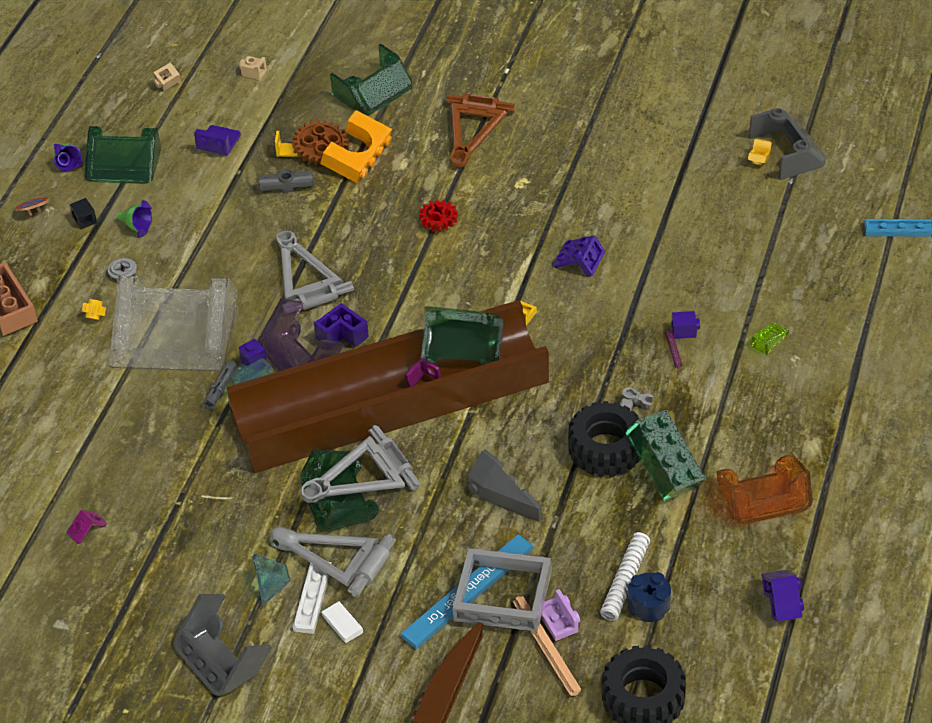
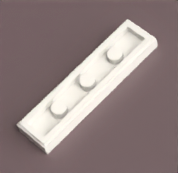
M312 563L309 566L293 624L294 632L314 634L330 575Z

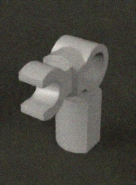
M627 387L622 391L620 406L625 405L630 408V411L633 405H640L641 408L650 410L653 395H642L634 388Z

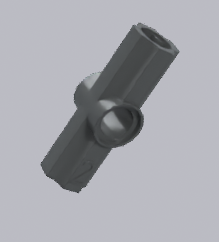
M284 169L278 174L259 176L261 191L280 189L284 193H289L295 188L314 186L312 171L293 173L289 169Z

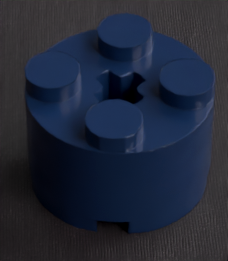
M660 572L643 573L633 576L628 587V609L634 617L636 615L644 622H656L664 618V615L670 610L671 586L665 579V576Z

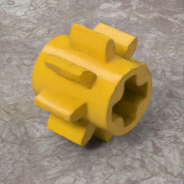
M89 299L88 303H83L82 312H86L85 317L99 320L100 315L105 316L106 307L102 306L103 302Z

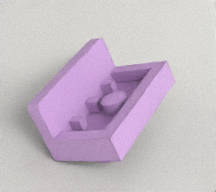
M560 589L555 591V598L545 601L541 616L555 641L577 633L578 623L580 622L577 611L572 610L567 595H563Z

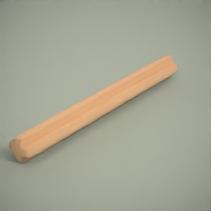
M518 596L513 601L516 609L532 611L523 596ZM539 624L538 632H530L569 695L577 696L581 691L580 686L544 628Z

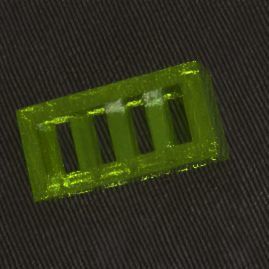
M773 322L752 337L751 346L767 355L789 334V330Z

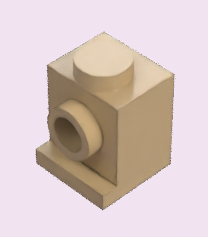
M247 56L246 59H241L239 68L241 69L242 76L260 80L267 71L265 57L259 59Z
M171 62L154 72L155 80L153 81L158 89L162 88L165 91L175 84L181 83L180 74Z

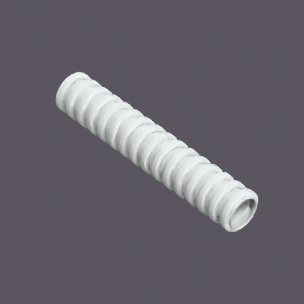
M637 532L633 534L622 563L609 589L607 598L602 605L600 614L607 620H617L623 608L631 578L637 574L650 544L649 537L644 533Z

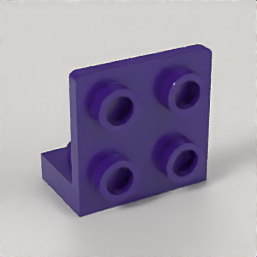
M595 235L568 240L563 244L553 266L558 268L578 263L586 277L593 276L605 250Z

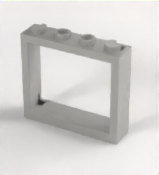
M468 548L452 608L454 621L473 624L480 622L483 625L538 632L552 573L551 558ZM473 565L541 573L532 611L463 603Z

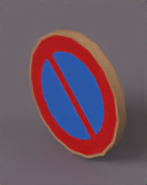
M42 197L29 200L17 205L14 209L15 211L27 210L28 214L32 216L30 209L37 208V212L40 213V206L49 202V198Z

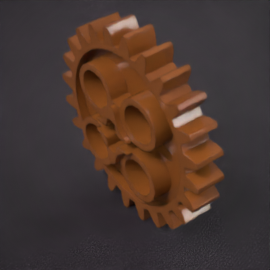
M311 120L310 125L304 123V127L299 126V130H295L292 147L294 148V153H297L298 158L302 157L303 162L308 160L309 165L314 162L317 167L318 163H321L323 152L331 142L348 150L349 139H347V134H344V129L339 130V125L333 126V122L326 124V120L323 123H320L319 120H317V123H314Z

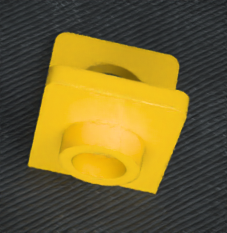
M276 131L275 148L277 157H297V153H294V148L292 147L293 143H281L280 132Z

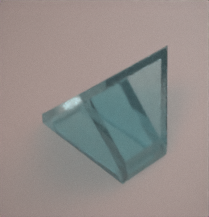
M254 554L252 558L262 605L264 606L291 581L287 565Z

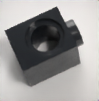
M86 198L69 204L72 217L80 229L97 223L95 210Z

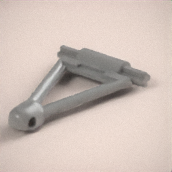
M283 231L276 235L282 256L285 303L281 304L283 313L299 308L304 311L337 300L338 295L354 290L352 281L343 283L344 281L298 244L297 238L292 231ZM290 253H297L327 279L293 290Z
M374 425L368 431L371 436H368L323 476L307 481L301 488V497L308 503H314L327 496L404 488L405 483L414 492L417 488L421 487V483L412 473L413 467L391 437L387 438L379 426ZM366 451L388 479L330 486V482Z
M277 527L270 534V542L275 548L293 551L344 585L349 586L352 580L355 579L348 589V592L352 593L353 597L360 595L364 587L373 582L389 558V550L396 541L395 538H392L391 534L385 535L378 544V538L296 533L284 527ZM300 542L361 546V548L343 572L300 545Z

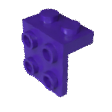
M210 125L206 131L196 129L194 132L196 149L227 156L241 136V132L238 130Z

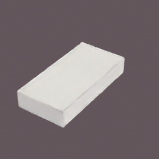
M340 601L322 611L324 619L345 643L363 633V628Z

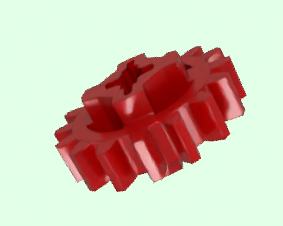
M436 199L434 203L429 201V205L423 204V208H420L419 221H421V226L425 225L426 230L431 228L432 232L435 229H438L439 232L442 229L447 231L448 226L454 227V223H457L458 210H456L455 205L452 206V202L445 203V200L439 202Z

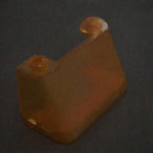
M794 454L780 457L775 463V473L738 481V476L732 469L716 471L718 484L735 521L741 525L803 512L812 505L810 472Z

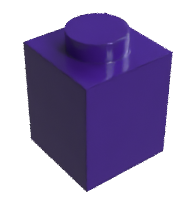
M695 311L672 312L671 326L674 339L696 338L697 330H700V320L696 318Z
M255 338L239 346L241 363L250 373L267 365L265 349Z

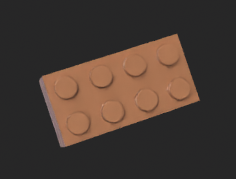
M3 262L0 264V332L5 336L36 323L38 320L30 299L7 263Z

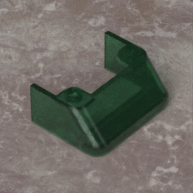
M381 43L378 45L380 66L383 68L362 80L359 77L350 76L343 80L334 73L330 74L332 95L354 111L357 110L366 116L373 114L412 89V80L400 57Z

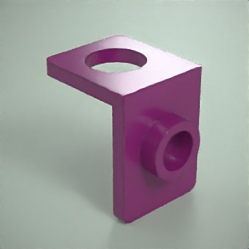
M421 358L405 375L408 387L414 386L425 373L435 379L441 378L439 368Z
M80 510L67 533L77 543H81L93 524L106 526L107 523L95 512Z

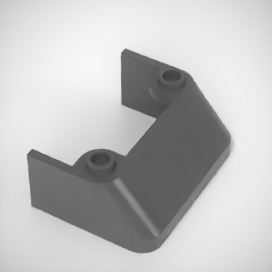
M776 108L750 117V139L782 130L793 144L795 153L781 156L780 180L816 170L825 165V155L803 126L785 110Z
M199 594L175 637L174 646L179 655L214 695H226L257 675L272 647L270 645L245 646L239 658H237L219 638L223 630V622L217 612L226 596L224 594Z

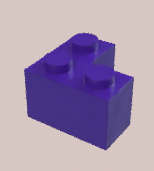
M342 303L314 322L315 338L328 348L341 338L356 347L369 337L367 321Z
M787 570L761 574L764 595L768 596L770 600L772 618L777 622L801 618L802 611H804V603L802 598L799 597V590H801L799 577H796L795 574Z

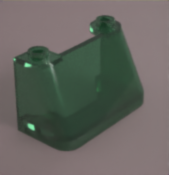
M425 306L420 357L424 358V361L435 362L436 359L443 357L478 361L482 365L498 361L504 319L500 314Z
M312 449L301 472V485L303 486L307 481L323 476L351 451ZM359 459L355 460L330 482V486L358 483L356 476L361 470V461ZM362 492L327 496L314 503H308L320 532H331L373 520L379 512V507L375 500L369 499L365 502Z

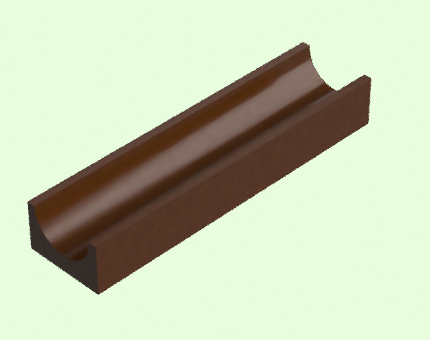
M516 300L226 388L233 423L255 474L365 440L368 436H371L368 431L374 425L379 426L383 433H388L549 383V351L546 346L537 349L534 347L526 327L522 303L520 300ZM421 358L439 368L441 378L435 379L425 373L414 386L408 387L405 375Z

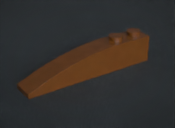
M479 622L450 651L439 666L426 692L421 693L418 710L413 711L411 723L447 722L483 639V623Z

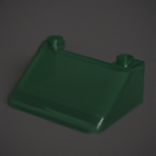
M89 126L85 179L89 182L146 184L151 182L154 178L161 153L158 128H144L141 137L103 136V131L99 126Z

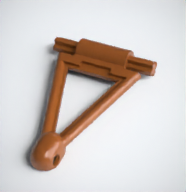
M448 94L447 103L451 104L454 145L451 153L452 165L456 168L466 166L470 154L506 116L507 112L514 113L515 104L500 102L499 98L472 94H465L464 96ZM460 114L492 118L468 145L462 144Z

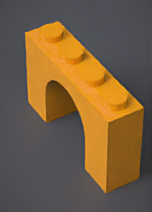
M356 110L348 120L345 132L363 141L367 145L368 150L358 153L351 152L331 142L323 152L320 164L358 183L361 178L366 176L368 168L373 167L376 157L382 155L384 146L390 144L392 129Z

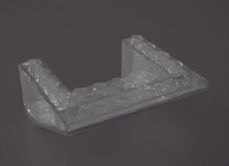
M118 276L109 360L110 368L221 372L225 364L237 301V292L230 279L211 278L210 290L144 288L137 276Z

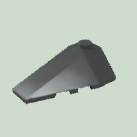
M484 449L468 474V488L471 493L478 495L483 500L540 522L542 520V507L526 489L521 490L515 481L516 478L512 474L508 476L502 470L503 464Z

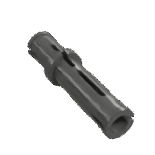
M227 361L214 385L210 386L209 394L203 403L206 408L214 409L219 398L223 397L224 389L237 369L235 362Z

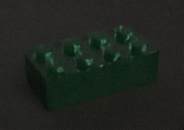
M667 409L636 420L625 431L664 501L695 489L706 479Z

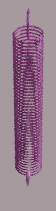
M666 333L675 368L679 366L681 368L682 362L675 339H673V333L669 335Z

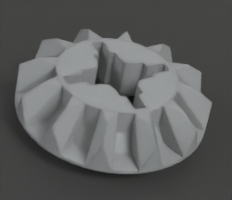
M128 258L117 259L108 266V274L111 279H116L117 282L121 279L124 281L126 278L132 279L137 270L136 263Z

